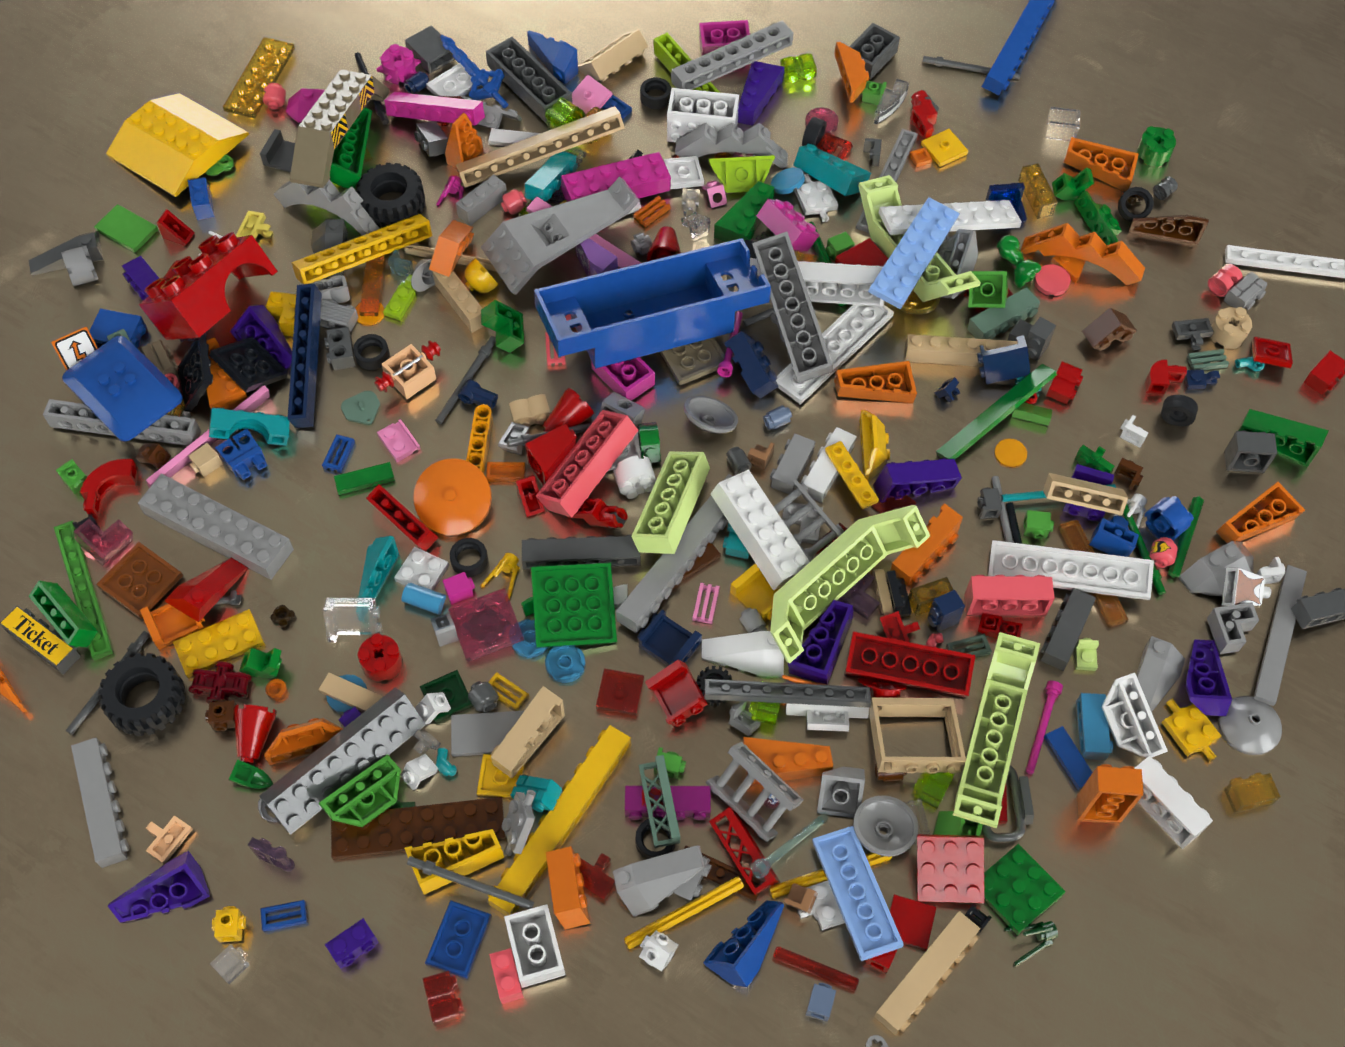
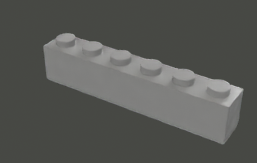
M97 737L71 745L95 862L101 868L127 860L126 852L129 851V845L127 840L123 839L122 832L125 831L122 819H119L118 812L121 809L118 800L114 798L116 787L113 780H110L109 774H112V768L110 763L106 762L105 756L108 755L107 747Z

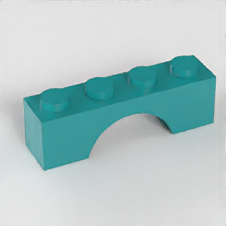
M212 408L209 437L229 439L235 431L247 428L259 432L265 438L267 444L287 446L290 421L288 417L283 415Z

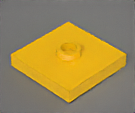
M950 129L921 141V146L926 148L931 158L939 167L968 155V149Z

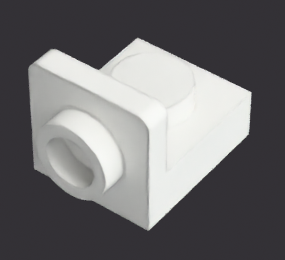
M1132 415L1130 420L1125 419L1120 429L1123 432L1120 438L1140 448L1148 432L1141 427L1133 425L1136 416Z
M1274 557L1270 565L1260 568L1256 575L1264 577L1265 584L1279 583L1285 574V566L1281 563L1279 557Z

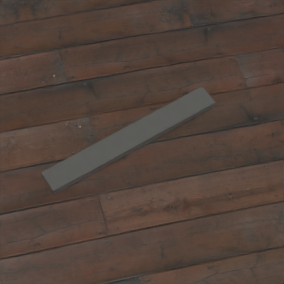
M705 679L704 697L708 700L871 708L872 703L870 687Z

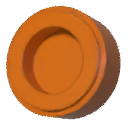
M281 679L269 681L265 688L268 697L275 701L283 699L288 691L285 682Z

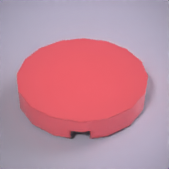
M1054 264L1042 266L1034 278L1035 286L1040 292L1045 295L1051 294L1054 296L1064 294L1068 290L1071 281L1069 273L1061 266Z

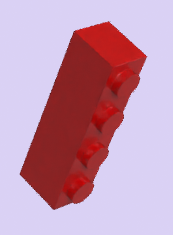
M380 484L366 497L372 505L422 550L427 551L439 538Z

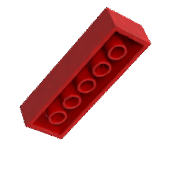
M853 631L845 674L966 698L970 692L976 655Z

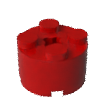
M376 633L361 644L357 656L364 674L369 679L381 682L380 680H391L398 675L402 668V656L397 643L391 637Z

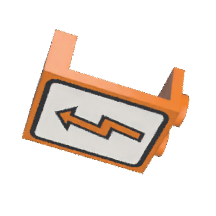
M83 327L51 342L66 371L98 349L87 327Z

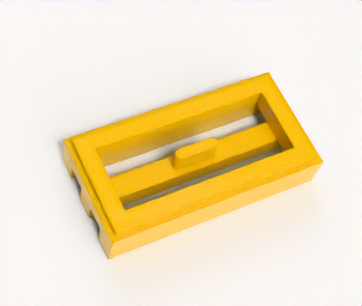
M497 672L489 680L493 687L516 702L515 704L497 692L498 700L514 711H518L519 707L524 704L525 699L529 698L527 692ZM495 681H500L501 683H503L504 685H506L507 687L521 695V697L518 698L516 695H514L513 693H511Z

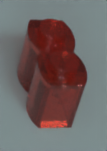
M450 971L423 978L434 1026L461 1018L460 1012L464 1011L461 997L456 998L455 989H459L456 976H451Z

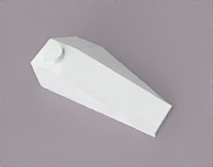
M770 631L702 639V660L724 667L737 668L738 671L750 672L761 678H782V675H784V656Z

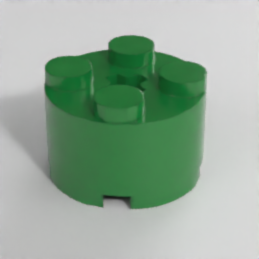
M1148 127L1143 133L1137 148L1138 158L1140 159L1141 157L1146 165L1159 167L1168 162L1176 146L1174 131L1169 128Z

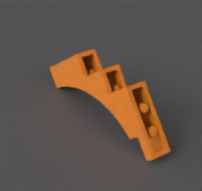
M1069 223L1027 236L1021 247V252L1024 255L1039 250L1043 256H1066L1091 262L1114 274L1125 285L1140 282L1145 271V267L1123 241L1106 245L1096 232L1079 236Z

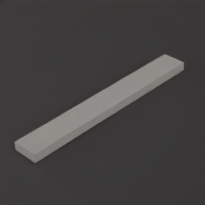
M902 128L879 178L890 175L897 182L909 153L915 144L918 133ZM863 210L856 224V229L869 233Z
M1287 565L1285 568L1253 698L1271 706H1274L1277 701L1296 621L1291 608L1297 603L1296 600L1302 596L1307 571Z

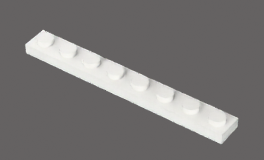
M1227 245L1225 249V263L1345 278V260L1232 245Z

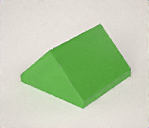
M972 271L981 283L980 286L969 289L968 308H1005L1008 295L1007 271Z

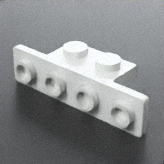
M786 703V715L806 716L807 730L849 732V718L867 719L869 708Z

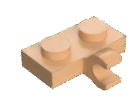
M175 815L164 829L150 822L145 829L155 836L156 839L147 848L146 852L161 863L166 864L193 830L192 827Z

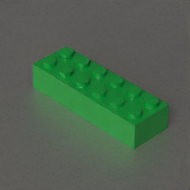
M365 107L335 148L333 154L330 181L346 189L350 187L355 188L361 178L372 110Z

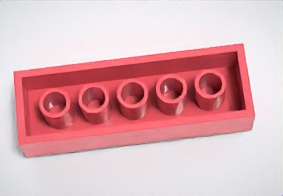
M602 410L540 489L536 497L547 510L572 518L589 497L590 493L600 483L606 472L612 467L616 459L622 454L629 442L632 441L635 434L639 431L627 415Z

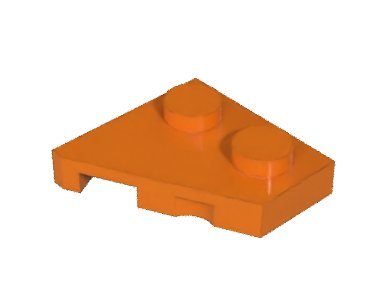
M1054 256L1051 261L1052 264L1064 268L1074 283H1077L1086 262L1082 259L1066 256Z

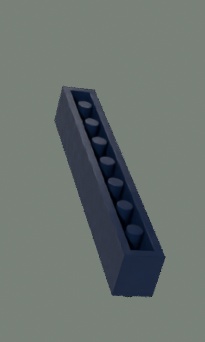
M315 283L297 285L288 405V420L295 428L313 427L322 300V293Z

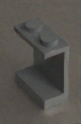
M274 129L261 150L260 156L263 165L291 172L295 143L283 140L280 130Z

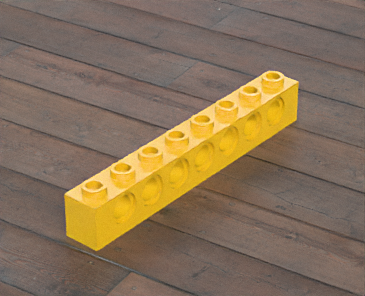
M418 214L291 262L296 279L302 284H310L432 237L430 222L424 216Z

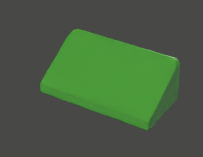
M1023 403L1013 411L1012 417L1049 426L1052 409Z

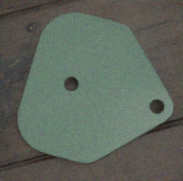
M372 391L361 392L344 400L341 404V410L347 420L366 425L373 423L380 408V401Z

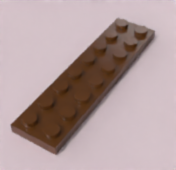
M502 797L387 809L363 827L331 819V857L333 860L406 852L405 847L412 846L414 848L423 846L424 843L443 842L445 839L452 837L454 839L462 838L467 834L490 829L494 830L498 841H505V832L502 829L504 819Z

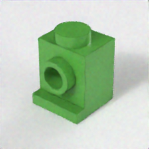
M867 81L865 89L861 93L863 95L862 102L881 106L887 82L881 84Z
M73 459L56 470L60 478L74 494L81 490L87 476Z
M659 747L657 756L664 755L668 777L678 779L679 774L685 771L686 761L682 760L679 754L675 752L665 753L663 748Z

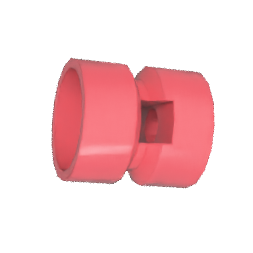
M1226 264L1208 280V287L1216 296L1224 297L1232 287L1243 279L1242 273L1235 265Z

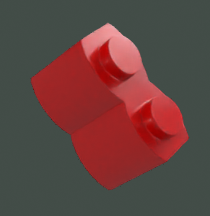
M1062 361L1046 396L1064 404H1067L1069 399L1073 401L1077 392L1074 388L1075 386H1080L1084 377L1081 375L1082 369Z

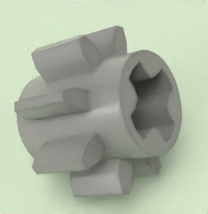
M641 232L633 235L634 240L631 241L634 252H639L640 255L647 254L652 245L650 236L648 234L644 235Z

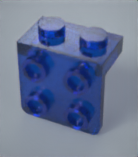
M1023 182L989 185L986 201L1009 200L1022 223H1025L1027 220L1021 200L1025 189Z

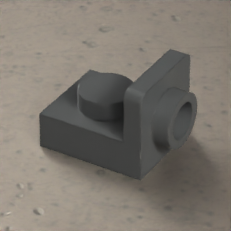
M865 138L863 152L870 153L869 159H873L872 166H879L882 139Z

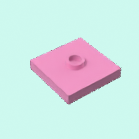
M587 75L572 92V104L583 114L589 116L597 113L613 94L602 84Z

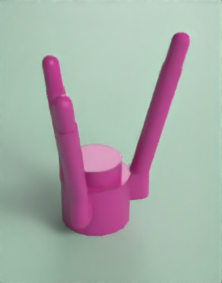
M452 175L449 177L436 206L440 205L448 193L456 194L459 192V200L463 198L464 187L461 186L462 180L458 176Z

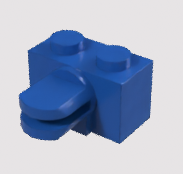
M1114 516L1110 521L1102 518L1092 534L1089 545L1109 555L1129 557L1136 546L1139 534L1128 530V521L1121 516Z

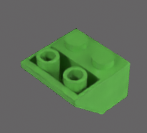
M939 811L933 835L980 836L983 824L954 816L953 811Z

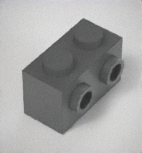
M428 121L416 124L415 139L417 142L419 141L423 151H426L429 157L445 154L448 137L436 121Z

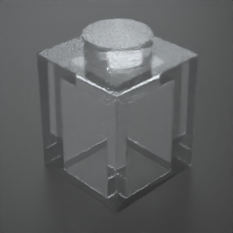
M232 944L210 963L228 984L250 966L246 961L248 957L246 952L240 946L235 949Z

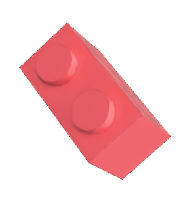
M509 948L489 954L501 1003L505 1004L524 998L512 949Z

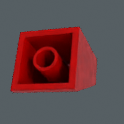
M566 424L525 444L528 464L542 486H544L576 444L577 436L574 430L569 429Z

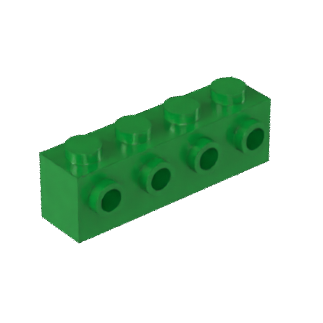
M39 580L28 597L68 645L88 648L98 633L97 629L58 583Z

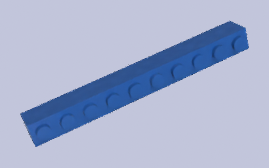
M1029 0L981 87L998 96L1002 90L1006 91L1010 83L1008 79L1012 80L1016 72L1013 69H1018L1021 63L1019 59L1024 58L1027 52L1025 48L1029 49L1033 41L1031 38L1034 39L1039 31L1036 28L1040 29L1044 22L1042 17L1046 18L1055 0Z

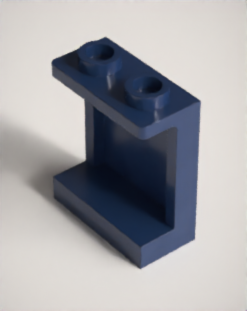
M1024 335L1017 336V344L987 351L983 345L979 346L980 352L977 353L979 364L982 363V367H979L981 378L985 377L986 384L1028 376L1031 373L1028 347Z
M663 609L659 614L653 615L650 625L647 629L643 628L638 635L639 647L667 666L677 660L686 663L702 643V634L696 630L692 634L668 618L666 611Z

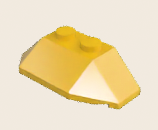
M861 410L859 426L862 472L864 477L870 482L883 470L886 461L890 460V449L886 448V444L889 443V434L885 433V425L876 415L866 410Z

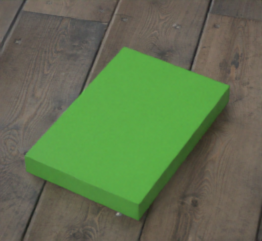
M118 204L94 226L95 230L134 253L158 231L156 225Z

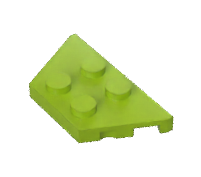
M775 155L708 159L719 182L724 185L725 193L748 192L758 181L764 183Z

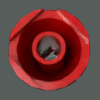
M664 226L659 229L647 253V262L681 253L676 232L672 227Z
M568 388L564 391L543 424V432L552 431L564 424L568 427L580 425L591 418L594 411L586 401L583 402L579 398L580 395Z
M244 704V707L240 709L239 705L234 706L237 757L241 758V761L253 764L254 760L259 759L277 715L275 709L271 713L268 712V707Z

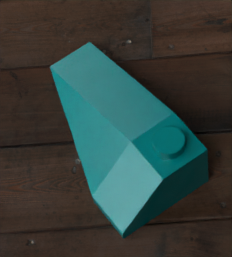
M393 536L376 538L373 544H370L367 548L356 606V613L362 621L400 556Z

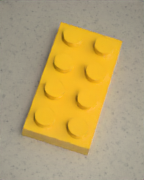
M250 609L173 642L187 678L193 676L192 673L195 669H211L215 667V663L218 661L227 662L243 655L250 648L256 649L265 645Z

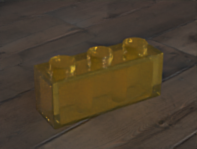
M1039 164L1023 166L1018 181L1036 218L1053 216L1057 200Z

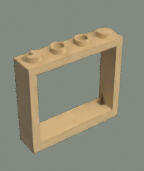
M871 698L869 718L878 772H907L910 774L916 772H927L930 774L962 773L966 757L953 698ZM879 717H944L952 757H886Z

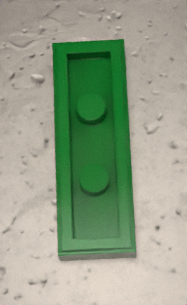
M390 462L334 476L338 495L395 481Z

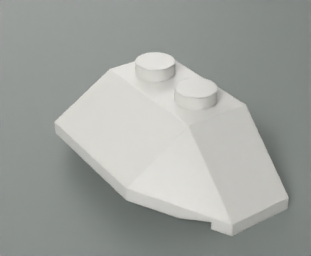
M1132 673L1115 679L1102 705V710L1117 746L1144 758H1147L1149 755L1155 757L1168 752L1136 674Z

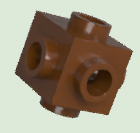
M223 699L209 702V710H206L205 713L206 722L216 731H226L227 729L235 728L234 706L237 704L235 701Z

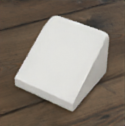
M628 584L613 587L614 608H619L628 597Z

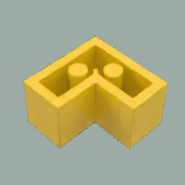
M271 291L266 304L267 310L274 319L280 320L279 324L283 335L293 336L296 294Z

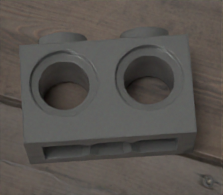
M349 327L326 330L327 338H324L326 349H329V353H326L328 364L332 363L334 370L356 367Z

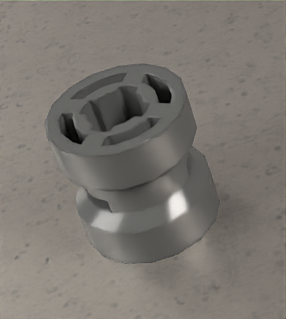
M1167 176L1153 187V193L1156 198L1165 200L1177 190L1178 184L1174 178Z

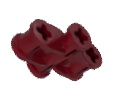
M224 661L216 662V671L193 670L194 678L188 691L196 695H210L206 700L208 704L209 702L224 700L225 697L240 699L248 697L247 688L252 677L246 673L231 672L234 669V665Z

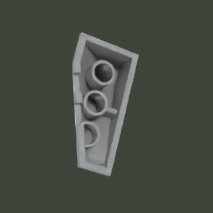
M1153 636L1145 645L1136 674L1151 712L1179 679L1185 662V658L1172 643Z

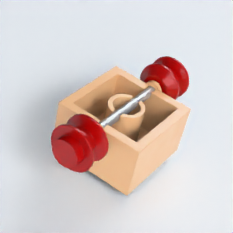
M429 340L427 347L421 346L422 352L420 353L410 344L383 362L382 377H375L376 381L374 384L377 389L387 392L388 386L391 388L395 387L408 399L435 381V370L428 360L433 361L434 355L440 356L441 349L439 345Z

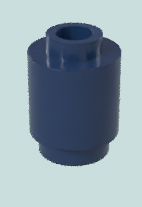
M418 71L406 80L404 87L408 93L417 94L427 87L426 83H428L429 78L426 73Z

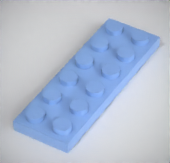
M850 826L813 838V846L860 960L864 961L902 948L904 945L861 843L855 834L854 827Z

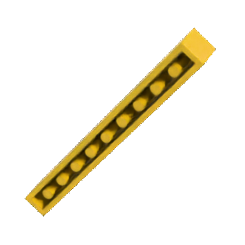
M611 725L606 730L603 729L601 731L595 747L591 746L586 753L587 758L583 764H578L572 780H567L564 784L563 792L559 799H556L557 803L554 809L540 818L538 822L539 827L535 833L531 832L526 840L527 844L523 848L522 853L515 854L513 858L514 863L510 868L507 867L501 875L502 880L498 886L494 885L493 887L523 898L529 895L548 867L546 852L560 849L631 746V737ZM488 895L490 906L505 916L516 913L520 908L518 905Z

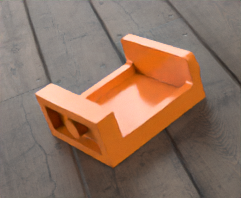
M169 604L150 611L148 607L140 609L151 638L158 650L172 645L178 639L204 629L202 624L205 621L204 617L200 622H197Z

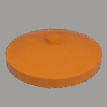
M444 459L430 465L420 475L414 489V506L417 515L428 528L442 535L459 536L476 529L488 515L492 502L491 487L486 476L474 464L462 459Z

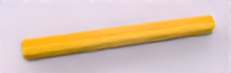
M872 852L865 854L870 866L892 859V856H881ZM820 869L772 885L769 891L772 898L775 899L789 894L794 883L806 888L827 881L824 870Z
M735 877L626 936L624 941L627 947L632 949L641 944L647 935L650 937L656 930L661 933L744 887L740 877Z

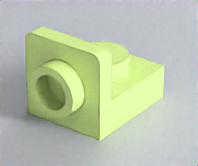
M1091 638L1078 640L1074 648L1075 670H1097L1098 640H1092Z

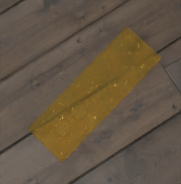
M263 37L223 105L224 111L255 119L264 104L263 92L265 86L270 83H276L295 50L294 44Z

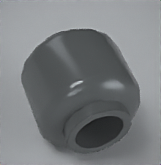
M478 681L474 683L468 693V699L478 712L487 713L497 706L499 696L489 682Z

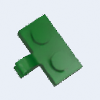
M1083 444L1075 457V460L1082 466L1110 474L1115 467L1102 458L1106 450L1100 446L1094 452Z

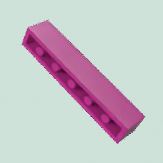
M393 92L384 100L387 116L454 123L462 113H465L474 126L485 118L483 101Z

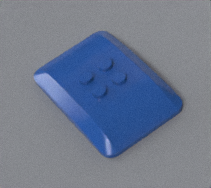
M124 336L112 338L68 369L62 376L64 383L119 440L124 442L136 437L178 406L183 400L180 391Z

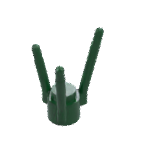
M1054 922L1030 924L1024 929L1029 930L1023 932L1024 936L1035 934L1037 939L1043 941V943L1014 962L1015 966L1024 962L1046 946L1053 945L1052 940L1058 938V930ZM1010 927L1004 928L1006 932L1013 931Z

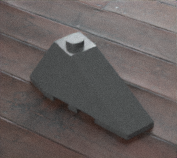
M326 219L312 231L311 247L314 254L347 241L348 232L344 219ZM341 271L339 273H336L323 279H329L330 277L337 275L344 276V271Z
M98 231L78 235L30 259L31 275L34 276L66 268L61 252L85 245L92 262L103 260Z

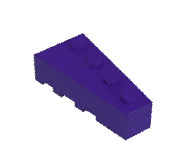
M836 600L832 601L819 619L820 621L817 626L811 630L809 637L802 644L804 651L791 663H788L789 674L828 685L854 617L853 605Z

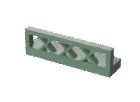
M664 755L655 756V762L640 764L639 771L654 848L679 844L680 832ZM656 768L657 776L652 781L645 777L644 770ZM653 787L661 791V796L657 801L649 797V792ZM657 807L665 811L666 814L661 822L653 817V812ZM661 827L669 832L670 839L658 841L657 833Z

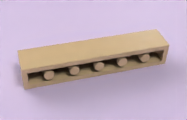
M908 334L905 343V361L982 367V363L979 364L977 353L980 352V345H983L987 351L1017 344V341Z
M959 911L883 1003L874 1017L894 1035L899 1030L904 1032L911 1024L910 1016L913 1013L918 1015L924 1008L923 1000L927 996L932 998L939 989L936 985L939 980L945 981L953 970L950 969L954 962L959 964L965 957L964 949L968 945L972 948L980 938L977 933L981 928Z

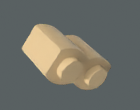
M545 394L509 403L513 422L528 427L533 424L543 425L551 413Z

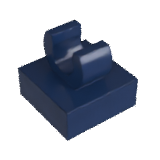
M955 377L944 381L934 392L938 398L945 396L947 401H953L954 397L951 393L954 395L960 394L959 389L956 388L959 381Z

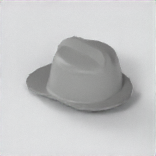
M422 259L416 265L411 278V285L415 291L422 292L435 285L433 271L429 270L432 259Z

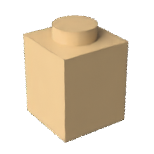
M208 443L188 455L191 461L189 466L195 473L199 472L203 478L223 465L218 454Z

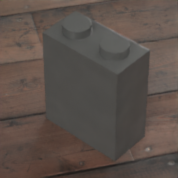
M432 25L405 39L406 48L413 52L415 59L421 60L420 65L429 74L455 60L450 50H446L443 47V42L440 38L441 34Z

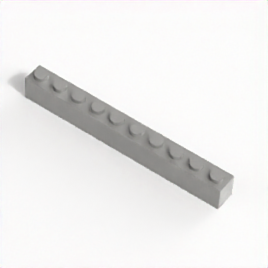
M728 474L724 480L733 476L731 474ZM712 496L708 498L686 525L675 554L663 553L616 610L617 622L635 633L640 628H644L651 614H655L660 607V603L670 596L672 588L682 581L684 573L692 569L695 559L704 554L705 546L715 540L720 529L723 530L728 520Z

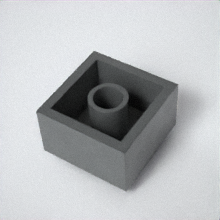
M1236 431L1224 451L1226 470L1265 473L1277 455L1275 434Z

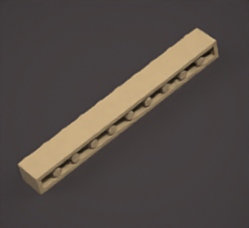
M614 106L459 163L456 167L466 188L487 180L493 174L496 176L625 128L621 114Z

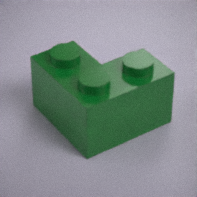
M497 300L492 301L481 309V325L496 331V347L511 353L524 344L523 313Z

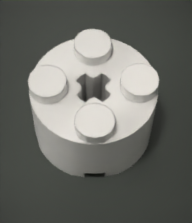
M638 456L625 458L618 463L617 469L615 467L613 469L621 494L626 495L628 499L636 498L638 494L644 492H651L654 487L656 477L650 459L646 456H643L644 459H639Z

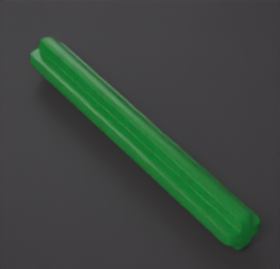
M1200 496L1193 497L1189 512L1193 515L1194 520L1191 522V526L1180 535L1177 544L1176 560L1174 564L1170 565L1168 575L1172 578L1179 577L1204 503V499Z

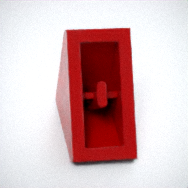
M168 209L163 212L156 222L163 239L183 246L187 245L195 233Z
M531 475L516 480L517 494L526 517L544 512V505L536 497L539 489L535 476Z

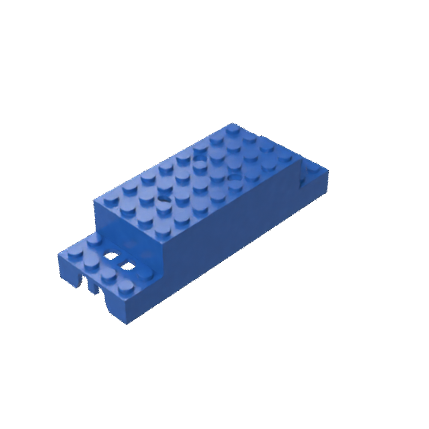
M743 238L535 289L534 298L535 307L558 356L561 357L587 350L596 369L733 333L735 311L769 303L771 285L764 274L760 275L757 279V268L755 265L750 266V251ZM729 275L732 279L723 281L722 276ZM737 286L738 291L732 292L728 288ZM571 314V320H566L565 316ZM576 327L577 332H573L571 328Z

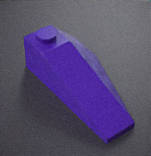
M264 305L249 306L230 332L238 341L253 336L288 371L292 363V350L276 320Z

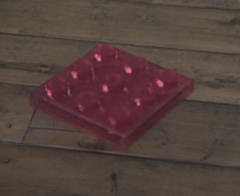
M505 588L448 609L467 662L524 640Z

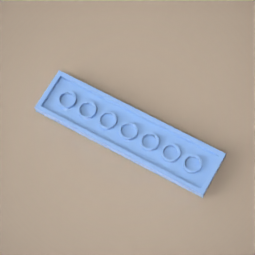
M928 197L868 292L901 309L960 213Z

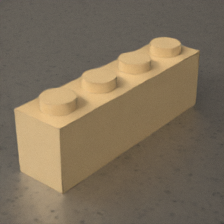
M433 271L435 286L471 333L484 327L481 325V309L483 308L453 271L450 277Z
M1048 473L1043 489L1047 499L1123 515L1128 501V496L1124 489Z

